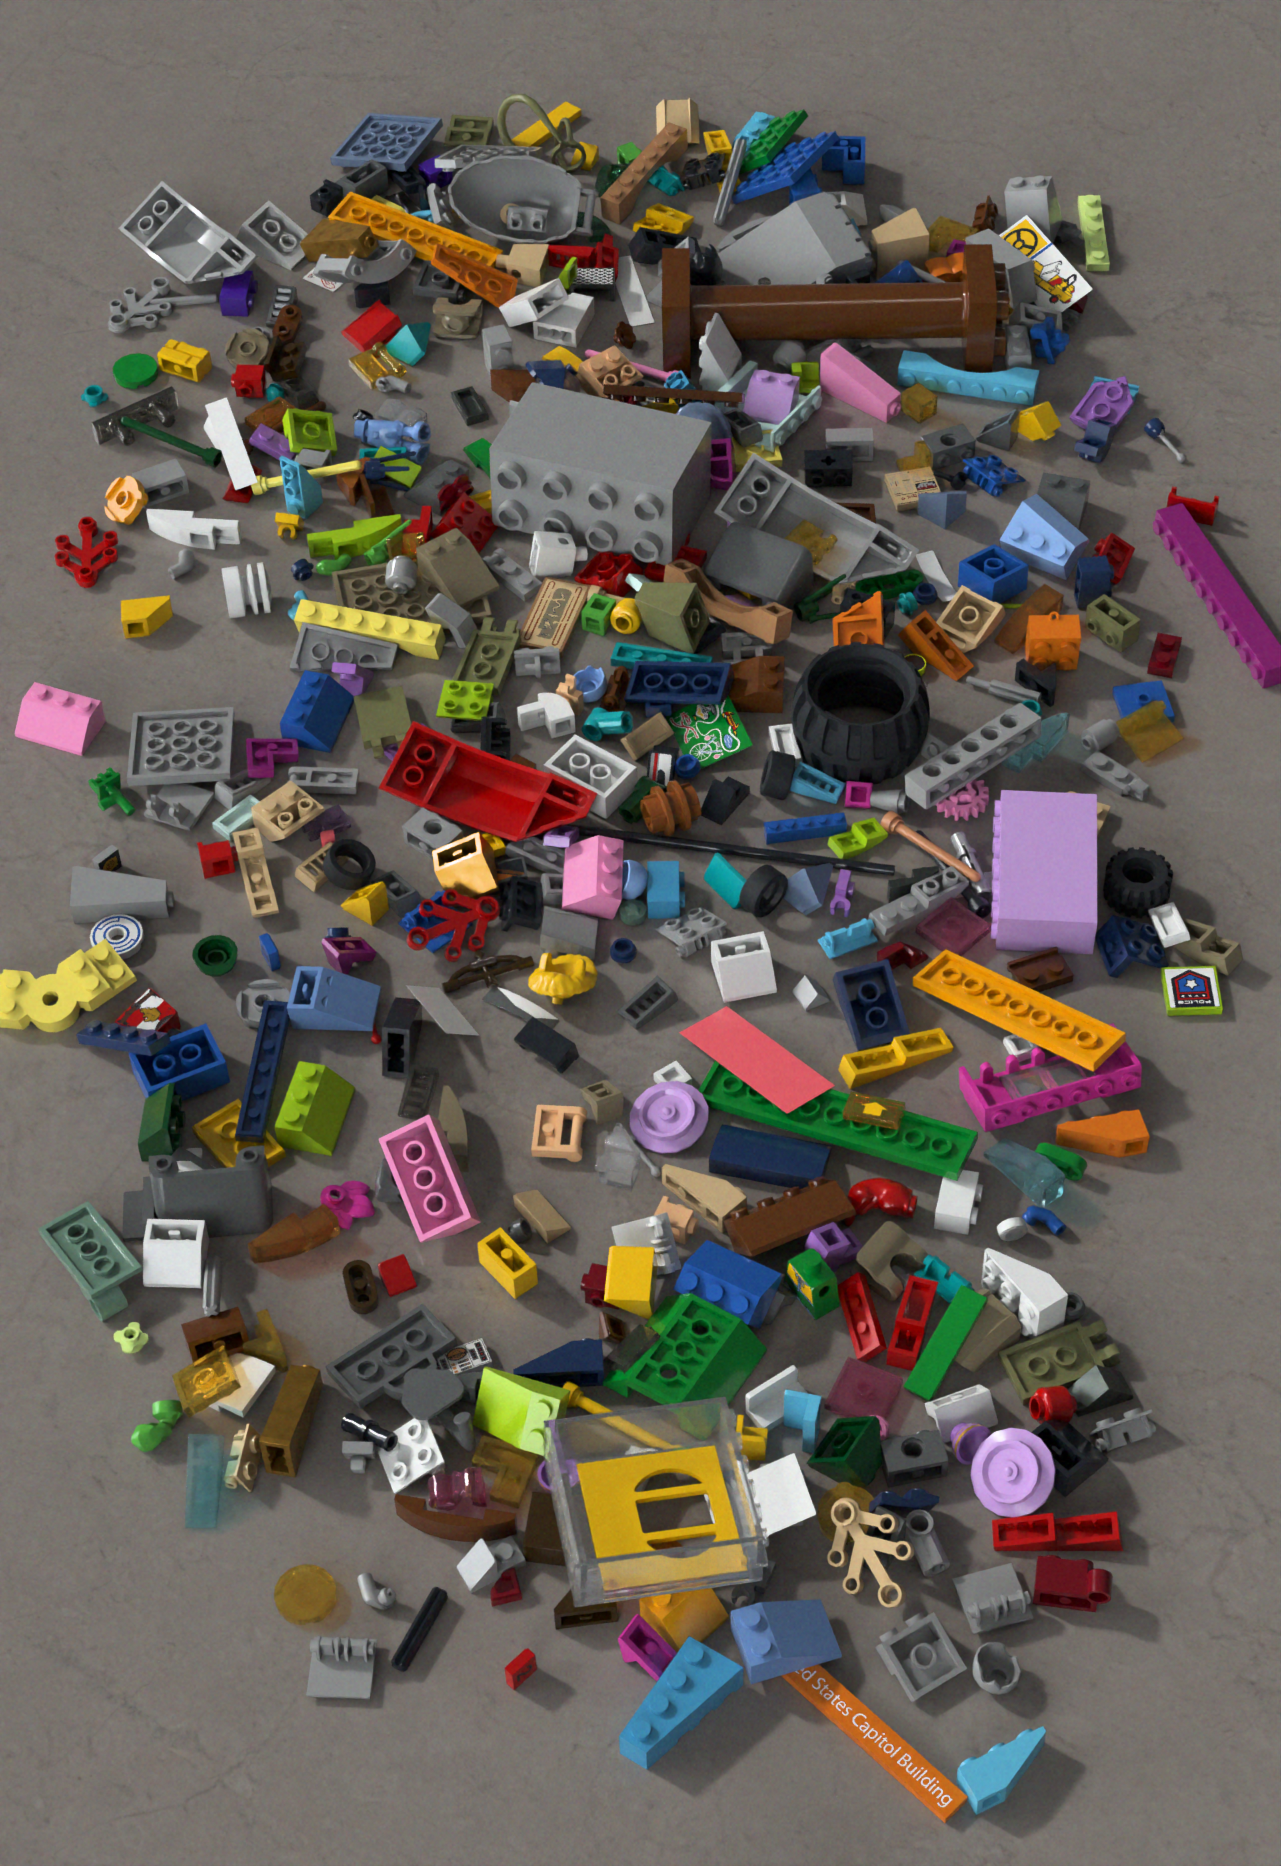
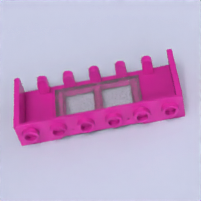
M1113 1023V1024H1109L1110 1026L1116 1028V1026L1114 1025V1023ZM1126 1041L1094 1072L1059 1055L1045 1059L1043 1050L1040 1047H1036L1031 1052L1030 1064L1019 1067V1060L1012 1054L1006 1058V1071L993 1074V1068L990 1063L984 1062L980 1065V1078L972 1080L964 1066L959 1067V1088L984 1131L989 1132L1057 1109L1140 1088L1142 1064Z

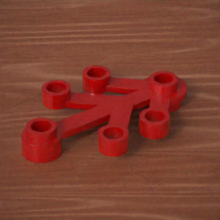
M83 517L78 523L79 534L82 537V550L71 544L67 535H59L56 537L55 543L57 549L61 551L57 552L54 557L57 566L64 567L74 573L75 581L79 586L89 588L97 583L99 571L118 560L117 550L113 546L117 545L119 541L115 531H107L103 534L104 540L92 548V538L98 534L97 522L92 517ZM103 553V558L92 565V561ZM69 554L82 561L81 566L72 562Z
M448 889L444 892L442 903L447 907H454L458 904L470 909V911L461 913L437 905L430 899H425L421 902L419 913L423 917L435 915L447 919V921L427 930L422 927L412 928L407 936V944L411 949L420 951L426 948L430 940L455 930L451 944L444 953L446 960L449 962L458 961L462 954L461 945L468 923L477 920L475 932L467 942L468 948L476 952V950H481L485 944L484 934L488 922L494 921L500 913V906L495 898L483 896L476 900L458 894L454 889ZM451 895L455 900L449 901L446 896ZM423 906H430L432 911H426ZM487 907L490 913L484 912L482 908ZM413 938H419L421 944L413 942ZM472 940H478L480 946H475ZM449 951H456L457 956H451Z

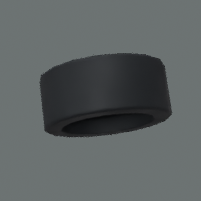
M341 839L334 842L323 862V870L329 881L337 887L346 890H357L364 887L369 882L376 866L375 857L371 850L363 843L353 839ZM346 856L354 859L360 864L363 872L352 873L340 867L335 857Z
M771 865L759 867L743 885L739 896V903L756 917L762 918L767 916L783 899L788 887L787 877Z

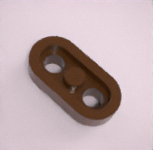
M284 306L280 310L273 327V338L274 336H279L283 345L293 343L302 323V312L298 306Z

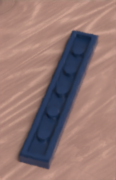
M264 1000L235 1133L236 1141L264 1143L290 1021L287 1011L288 1002Z

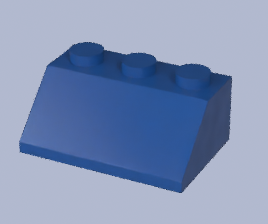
M305 670L280 721L282 739H297L298 747L331 753L354 703L353 695L330 675Z
M706 1240L684 1263L673 1290L681 1294L692 1293L742 1319L744 1323L760 1329L784 1275Z

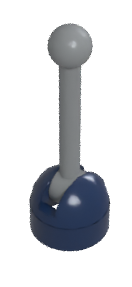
M1159 418L1151 419L1145 425L1144 431L1151 438H1161L1177 456V461L1180 463L1185 462V454L1180 453L1165 437L1163 422Z

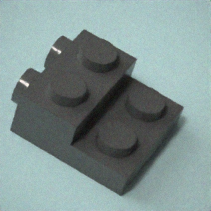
M425 260L413 286V295L435 298V303L438 297L449 298L448 301L450 303L458 305L459 302H464L465 288L467 287L431 265V261Z

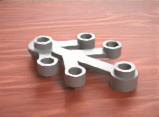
M166 277L154 278L151 282L152 290L137 303L136 289L134 287L125 288L123 294L124 299L127 301L128 311L125 314L121 313L123 311L122 301L119 299L111 300L109 307L113 315L109 317V330L115 333H123L132 326L145 325L148 329L157 327V316L152 313H159L163 317L169 316L172 313L171 304L161 302L160 304L148 306L150 304L149 301L168 295L170 291L169 280ZM148 314V315H146L145 317L134 318L135 316H138V315Z

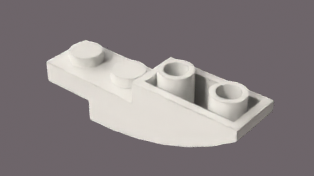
M147 509L146 511L149 529L170 541L191 547L215 550L217 543H241L242 536L239 520L195 518L194 511Z

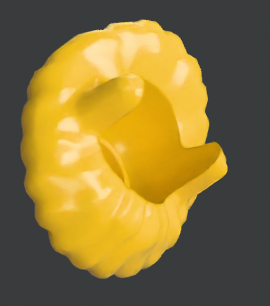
M543 953L539 967L535 969L528 979V986L539 995L551 996L552 1003L563 1005L564 999L593 989L596 985L598 972L593 961L587 956L566 954L552 959L551 953Z

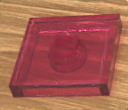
M951 897L916 926L915 933L942 952L947 949L962 956L991 932V924Z
M848 1357L825 1402L824 1409L846 1418L879 1415L886 1419L903 1384V1378Z

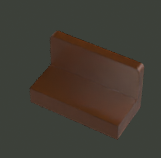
M364 473L359 474L361 493L369 517L376 518L395 515L385 486L378 484L368 486Z

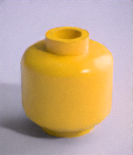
M633 598L620 600L610 615V622L613 628L622 634H632L642 624V616Z

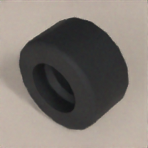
M774 750L769 752L760 783V794L762 796L779 800L786 799L795 770L796 759L794 755Z

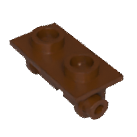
M990 195L987 196L986 203H980L976 207L975 220L971 227L973 235L988 228L991 231L995 229L998 208L992 202Z
M619 666L614 670V675L610 676L599 708H603L608 712L625 710L627 702H625L624 697L630 681L626 667Z

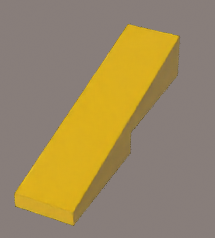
M936 1028L894 1037L892 1044L888 1046L845 1054L842 1057L838 1070L851 1090L953 1051L954 1047L942 1028Z

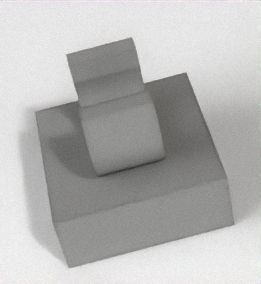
M343 1441L342 1454L346 1459H351V1470H353V1473H365L366 1459L376 1460L377 1447L373 1442Z

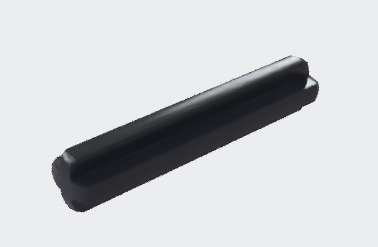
M439 1587L432 1588L391 1659L392 1666L395 1669L405 1672L410 1666L448 1599L447 1592Z

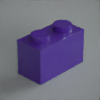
M245 271L243 274L224 278L219 296L222 316L248 317L250 308L254 307V293L257 294L258 281L254 280L253 271Z

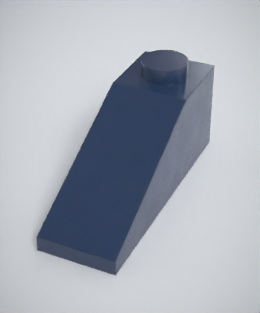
M585 1338L571 1341L513 1369V1374L563 1388L568 1381L579 1387L604 1386L602 1339Z

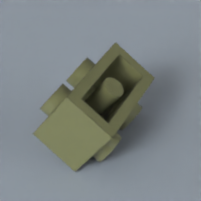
M1105 594L1087 605L1085 628L1104 640L1109 646H1112L1119 652H1123L1138 641L1141 619Z

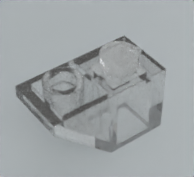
M616 1122L613 1132H608L606 1136L605 1152L603 1155L599 1154L595 1170L599 1171V1183L632 1191L641 1169L640 1152L623 1125Z

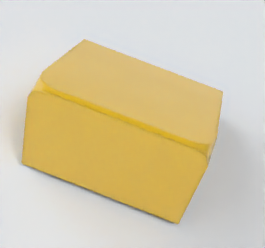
M579 142L584 147L586 153V161L580 169L590 171L599 160V148L596 145ZM577 148L571 161V166L578 163L581 159L582 153Z

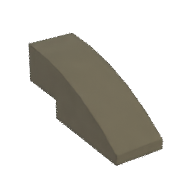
M1181 917L1189 932L1190 940L1172 945L1174 948L1204 966H1216L1217 972L1227 976L1241 963L1243 956L1240 943L1217 936L1215 927Z
M443 1085L438 1120L441 1123L459 1170L461 1172H469V1146L463 1111L451 1088Z

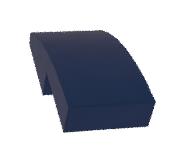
M911 1488L903 1497H900L895 1492L882 1491L869 1503V1513L874 1514L877 1506H881L903 1518H907L908 1514L914 1510L920 1509L929 1512L939 1503L940 1497L929 1494L928 1491L919 1488Z

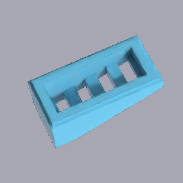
M800 762L794 772L790 791L836 804L846 784ZM829 789H835L834 793L829 792Z

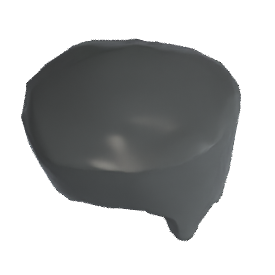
M384 1158L376 1174V1198L379 1202L402 1203L404 1201L387 1159Z

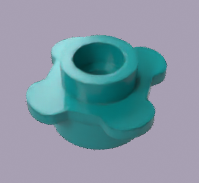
M91 385L84 390L81 400L88 402L90 407H96L102 401L108 400V394L103 393L102 387Z

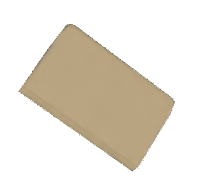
M538 1190L521 1192L513 1196L514 1207L527 1219L529 1224L547 1244L571 1229L569 1224Z

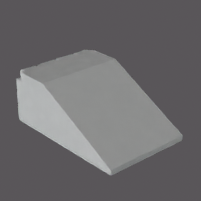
M826 192L795 201L718 253L723 266L721 285L816 284V278L822 274H830L834 284H846L847 275L864 269L870 273L873 260L870 257V250L865 242L861 241L862 237L855 226L851 224L850 218L845 210L841 208V204L834 193L827 195Z

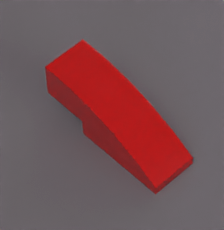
M912 1275L909 1276L888 1347L886 1365L909 1371L914 1369L919 1360L938 1287L937 1281Z

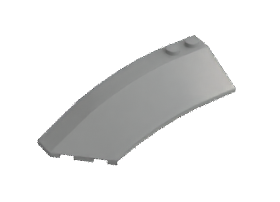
M163 181L118 228L185 284L243 274L258 258L257 255L233 235L212 222Z
M754 452L714 511L715 514L729 523L739 522L806 547L812 554L813 573L830 581H833L842 574H846V578L840 581L838 585L906 571L919 552V549L880 524L877 525L817 493Z

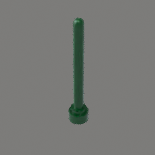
M127 416L121 418L122 425L202 457L205 464L216 468L221 462L223 454L217 448L207 447L205 449Z

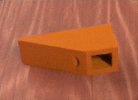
M1137 1109L1058 1124L1055 1142L1056 1145L1121 1158L1147 1153L1150 1136L1140 1110Z

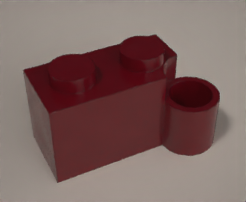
M1056 1555L1038 1556L1033 1604L1096 1613L1097 1604L1107 1603L1111 1600L1113 1575L1107 1570L1093 1568V1562L1087 1559L1068 1560L1061 1559Z

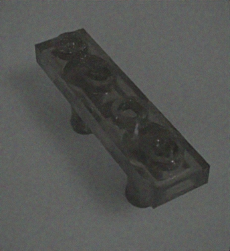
M171 386L91 422L95 441L101 445L118 437L125 446L133 444L135 441L134 434L131 432L133 429L121 424V418L124 416L144 424L158 419L164 427H171L175 423V417L171 412L179 409L176 390Z

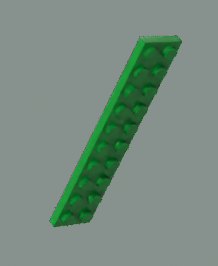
M716 1060L698 1090L703 1094L708 1107L958 1181L978 1140L977 1131L881 1103L878 1104L887 1110L882 1109L880 1116L863 1113L865 1105L861 1104L875 1102L833 1089L825 1091L786 1114Z

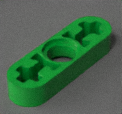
M910 569L864 579L856 584L855 590L874 596L875 592L881 591L885 600L899 597L902 593L911 592L913 594L917 585L923 583V574L918 570ZM886 584H892L895 587L892 589H887L883 586Z

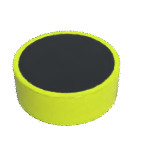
M917 654L905 656V659L909 663L912 662L920 676H922L926 671L925 659Z

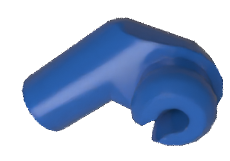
M1032 1205L1026 1208L1027 1211L1022 1215V1218L1028 1225L1034 1226L1039 1220L1056 1236L1062 1234L1066 1229V1225L1051 1210Z

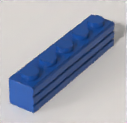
M844 813L764 822L766 845L830 837L847 832V822Z

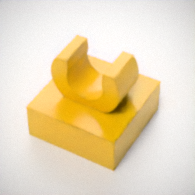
M276 512L274 522L279 526L278 536L283 538L284 532L291 530L290 537L292 540H295L297 538V530L303 531V519L299 515Z

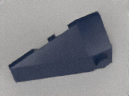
M561 360L528 361L525 364L532 377L540 379L539 384L580 393V381L576 376L578 371L570 363L565 365Z

